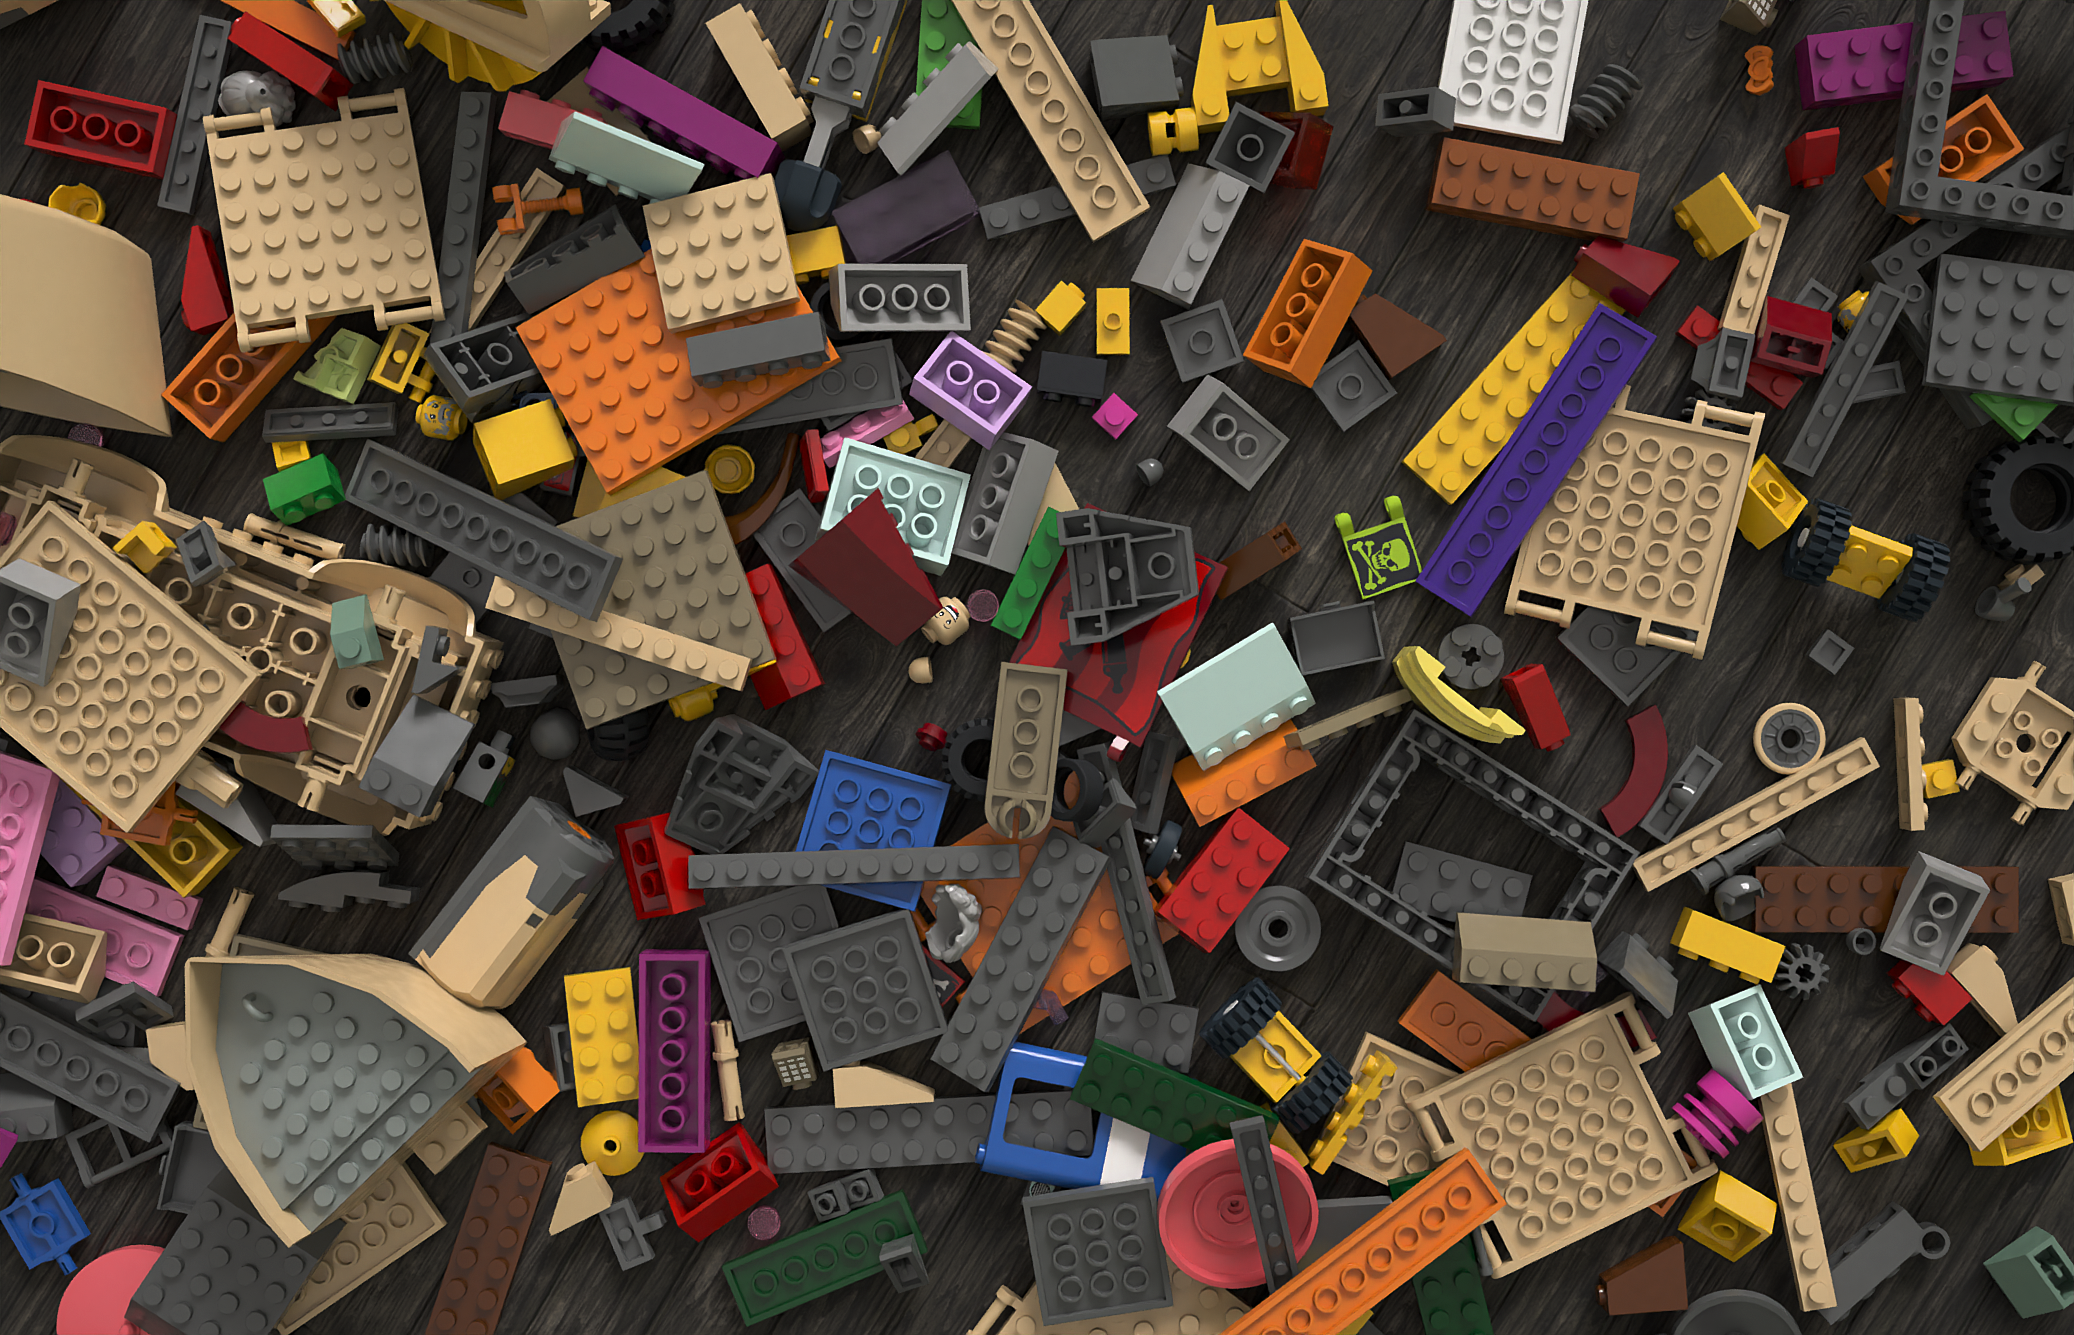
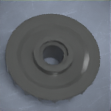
M1283 885L1268 886L1258 890L1235 921V936L1242 953L1253 964L1269 971H1287L1303 964L1316 950L1321 935V922L1314 904L1300 891ZM1275 919H1281L1285 922V930L1280 935L1269 933V924Z

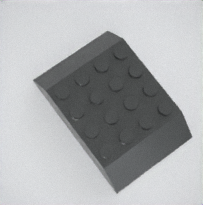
M225 1164L205 1188L131 1298L124 1318L150 1335H272L347 1223L339 1218L288 1248L265 1222Z

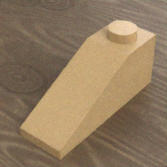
M1967 943L1955 954L1947 972L1973 998L1970 1004L2002 1038L2018 1024L2004 972L1996 964L1998 957L1987 946Z
M859 1060L833 1068L835 1108L934 1102L935 1089L869 1061L860 1062Z

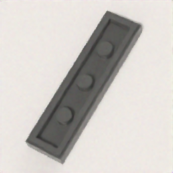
M396 402L270 409L265 412L262 437L265 443L394 436L396 435L399 409Z

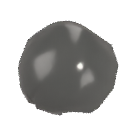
M559 707L547 709L532 724L530 730L531 745L541 757L553 761L565 759L576 750L580 742L579 732L581 724L570 710Z
M1748 875L1732 876L1723 881L1714 892V903L1723 922H1732L1752 913L1755 910V896L1758 895L1761 899L1764 898L1763 887L1758 879Z

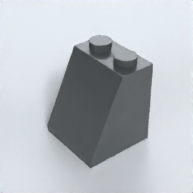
M1168 35L1090 41L1089 60L1101 122L1178 108L1179 97H1184L1181 77L1175 78L1173 65L1178 64L1175 44L1169 45Z

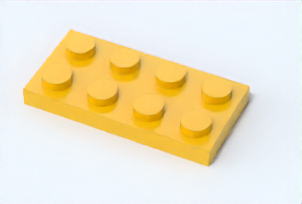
M630 967L564 975L578 1107L638 1099L639 1045Z

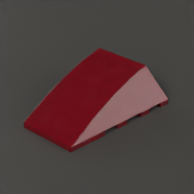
M877 488L788 566L897 646L941 611L943 606L923 569L919 570L912 557L914 553L909 543L905 544L896 528L898 523L893 514L888 513L882 502L884 497L879 488Z

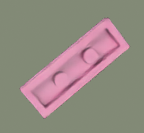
M904 400L901 405L871 409L864 414L854 417L850 422L835 431L824 435L820 441L823 458L829 469L837 464L844 437L871 445L914 420Z
M115 865L107 866L96 897L185 930L193 928L203 898L195 895L183 898L171 886Z

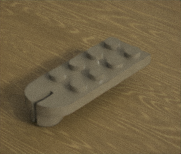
M1001 662L984 809L990 826L997 833L1012 839L1014 808H1021L1018 839H1026L1037 835L1049 822L1068 669Z

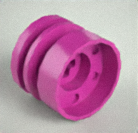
M1711 1068L1696 1083L1704 1098L1699 1101L1694 1096L1686 1093L1683 1097L1693 1109L1689 1112L1677 1102L1672 1107V1110L1678 1113L1680 1117L1682 1116L1686 1125L1685 1128L1704 1148L1717 1153L1724 1159L1729 1154V1151L1720 1140L1725 1138L1731 1145L1736 1147L1739 1142L1731 1132V1129L1736 1126L1741 1131L1749 1134L1764 1118L1738 1090Z

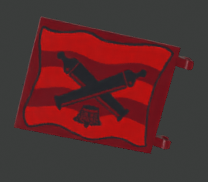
M1087 503L1085 506V508L1104 511L1089 503ZM1065 548L1009 663L1068 669L1063 710L1116 735L1107 751V757L1116 762H1121L1126 754L1129 742L1142 748L1163 704L1157 691L1174 682L1229 569L1228 567L1194 552L1199 588L1198 596L1105 642L1071 646L1067 612H1073L1074 610L1067 548Z

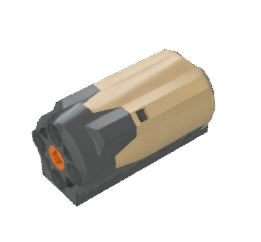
M530 796L408 954L427 971L438 985L476 1008L503 1009L513 1004L604 886L603 877L614 864L612 850L598 833L576 819L559 803Z

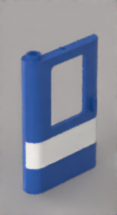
M1015 1042L1001 1068L987 1138L984 1144H978L975 1163L980 1164V1171L1068 1189L1153 1177L1158 1203L1164 1182L1172 1170L1185 1158L1187 1148L1100 1112L1092 1154L1088 1158L1011 1144L1004 1141L1003 1133L1014 1081L1022 1077L1074 1088L1087 1056Z

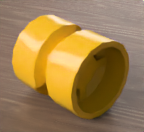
M1194 107L1175 109L1173 115H1169L1166 111L1147 113L1152 156L1171 154L1173 148H1177L1180 152L1199 149ZM1173 126L1174 137L1167 138L1166 127Z

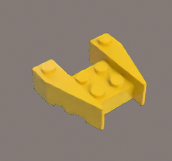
M1276 0V17L1216 26L1213 5H1208L1190 102L1191 107L1195 109L1198 134L1222 131L1229 117L1227 97L1287 88L1292 120L1325 114L1329 105L1324 73L1287 0Z

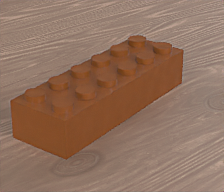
M1444 137L1437 146L1426 210L1594 241L1598 236L1618 242H1624L1628 239L1640 173Z

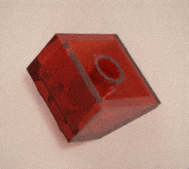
M1260 111V114L1295 132L1270 183L1291 189L1317 190L1334 126L1311 113Z

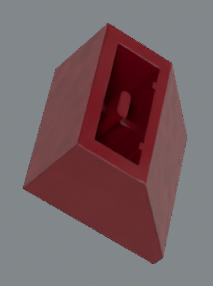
M1766 296L1755 331L1756 337L1750 361L1809 378L1823 375L1832 344V313Z

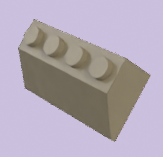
M1456 912L1453 980L1463 983L1595 992L1597 954L1591 922Z

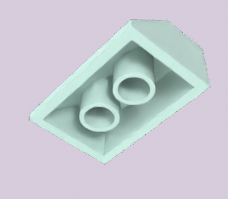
M1760 984L1688 1013L1713 1070L1726 1079L1748 1101L1803 1078Z

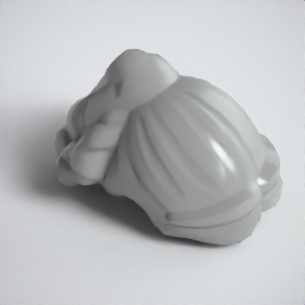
M244 70L233 73L223 79L218 103L226 116L260 112L262 108L271 107L276 127L280 126L283 122L290 123L292 121V112L296 109L295 92L289 80L285 77L281 78L277 72L269 71L261 74L255 71Z
M939 884L936 887V893L932 897V902L937 906L935 911L936 922L925 933L931 956L935 959H943L946 963H951L952 961L960 960L962 955L975 942L979 933L978 920L982 912V905L976 901V897L973 894L968 893L959 884Z

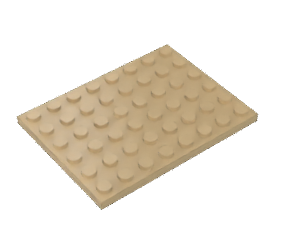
M48 500L0 557V569L20 558L81 584L77 614L46 686L42 687L0 669V727L121 829L129 833L133 832L262 675L58 504Z

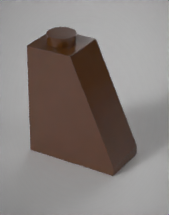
M1376 293L1369 298L1365 294L1359 296L1347 319V322L1388 381L1447 341L1443 334Z
M1285 521L1219 562L1229 568L1216 593L1220 600L1260 577L1302 549Z
M1674 1235L1667 1236L1600 1273V1285L1595 1286L1597 1304L1601 1305L1609 1316L1687 1310L1688 1299L1683 1243Z

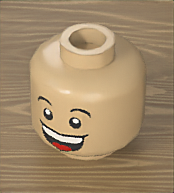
M941 597L939 600L943 609L929 619L921 630L930 642L935 643L938 641L943 645H949L968 630L970 613L956 597L952 599Z

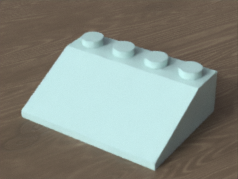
M576 111L561 122L549 156V160L556 162L555 168L563 172L574 174L575 170L588 175L586 180L593 184L606 187V184L609 183L619 187L618 193L632 199H637L639 195L649 199V204L687 195L704 166L701 162Z
M844 437L815 540L820 539L857 505L879 488L884 497L882 502L888 513H892L898 523L896 528L905 544L909 543L914 553L912 557L919 570L923 569L925 572L941 576L949 564L971 475Z
M1273 623L1157 691L1187 747L1203 771L1219 764L1227 756L1247 747L1254 740L1268 732L1274 731L1284 722L1304 713L1309 707L1316 704L1307 683Z

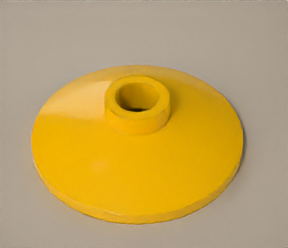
M608 1110L594 1116L585 1126L581 1136V1150L586 1162L590 1164L595 1161L602 1174L610 1176L622 1175L635 1168L645 1153L638 1152V1120L632 1115L619 1110ZM613 1140L617 1145L616 1150H608L606 1141Z

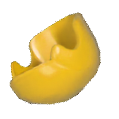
M79 183L77 186H58L50 195L48 207L61 210L101 225L105 218L106 204L101 194L83 183Z
M728 444L716 448L707 457L704 470L708 471L714 489L722 494H736L746 489L753 482L755 464L749 452L740 446Z

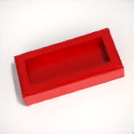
M811 429L807 430L799 442L808 499L810 503L822 502L829 492L819 430Z

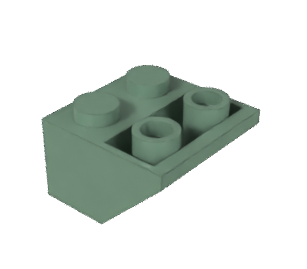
M2037 1226L1983 1263L2022 1318L2065 1309L2074 1302V1265L2054 1236Z

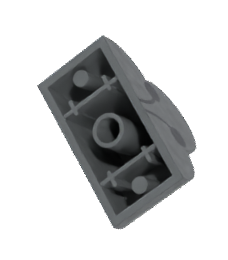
M526 312L432 343L427 347L424 353L425 360L473 426L474 423L509 412L515 407L513 404H519L521 398L527 393L546 384L515 328L533 318L532 314L529 315Z

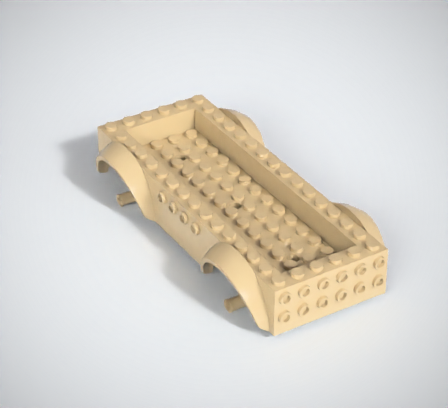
M12 435L0 443V557L48 500L58 504L111 550L141 521L155 523L177 547L150 573H143L127 555H117L201 625L206 624L214 636L262 675L242 699L246 702L247 706L263 715L274 718L305 717L304 720L309 730L313 750L299 753L264 751L233 739L220 728L216 730L204 747L233 758L237 774L254 784L301 807L346 825H373L383 836H387L398 825L406 829H413L431 824L432 821L438 819L443 808V803L440 802L444 790L448 791L455 778L454 772L451 773L431 815L420 818L359 788V785L373 756L413 694L476 725L480 714L476 710L480 700H484L491 689L492 682L489 681L493 668L497 669L503 659L504 651L501 648L504 642L476 632L474 612L462 597L427 577L386 564L356 559L323 560L313 566L314 560L298 553H295L294 557L282 553L284 549L282 546L268 541H264L263 545L252 541L254 535L235 528L233 533L221 529L223 526L222 522L206 516L203 517L202 521H205L212 527L220 550L235 562V566L213 581L194 587L190 583L176 539L202 521L169 508L166 484L154 471L125 455L106 448L60 437ZM366 594L384 660L353 669H339L330 637L332 603ZM437 626L448 629L447 637H450V646L445 657L442 656L441 662L466 667V669L429 693H411L425 627ZM361 688H367L370 692L371 699L367 707H361L355 699L357 691ZM466 742V744H465V746H464V748H463V750H462V752H461V754H460L458 760H461V759H462V757H463V755H464V753H465V751H466V748H467V742Z

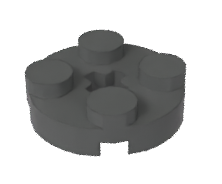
M1465 624L1454 628L1443 636L1437 648L1436 658L1437 661L1445 666L1442 673L1449 683L1463 689H1476L1488 686L1499 675L1504 663L1503 644L1490 629L1478 624ZM1473 647L1476 649L1475 654L1479 656L1477 662H1472L1471 666L1466 665V659L1462 657L1463 651H1469Z

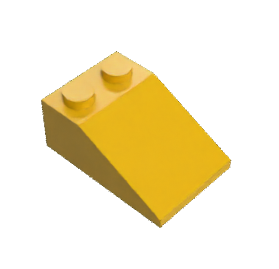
M2059 1085L1981 1152L1973 1151L1969 1146L1974 1166H2006L2073 1143Z

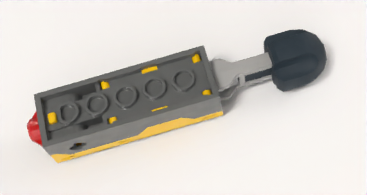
M908 0L828 1L800 85L804 100L812 103L811 110L816 120V125L804 161L789 159L782 161L774 180L783 223L788 229L799 232L812 231L822 226L831 216L842 187V183L836 175L824 170L835 136L849 128L852 117L867 122Z

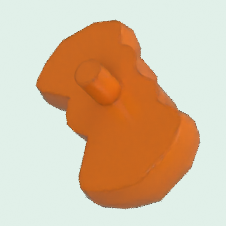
M1755 45L1745 53V58L1750 63L1748 74L1751 76L1745 88L1751 94L1763 95L1774 86L1772 81L1773 73L1771 71L1773 50L1770 47Z

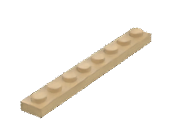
M495 576L485 606L487 609L738 691H743L753 661L751 658L603 610L597 622L590 621L499 576Z
M1859 737L1822 757L1812 765L1785 777L1676 836L1667 845L1662 844L1636 858L1632 868L1644 890L1649 892L1880 766L1865 738Z
M1789 1083L1761 1095L1757 1099L1760 1114L1764 1118L1762 1124L1800 1310L1806 1312L1836 1307L1837 1302L1792 1084Z

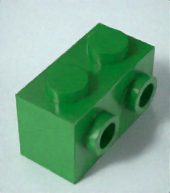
M323 453L263 479L270 510L286 526L346 500L338 469Z

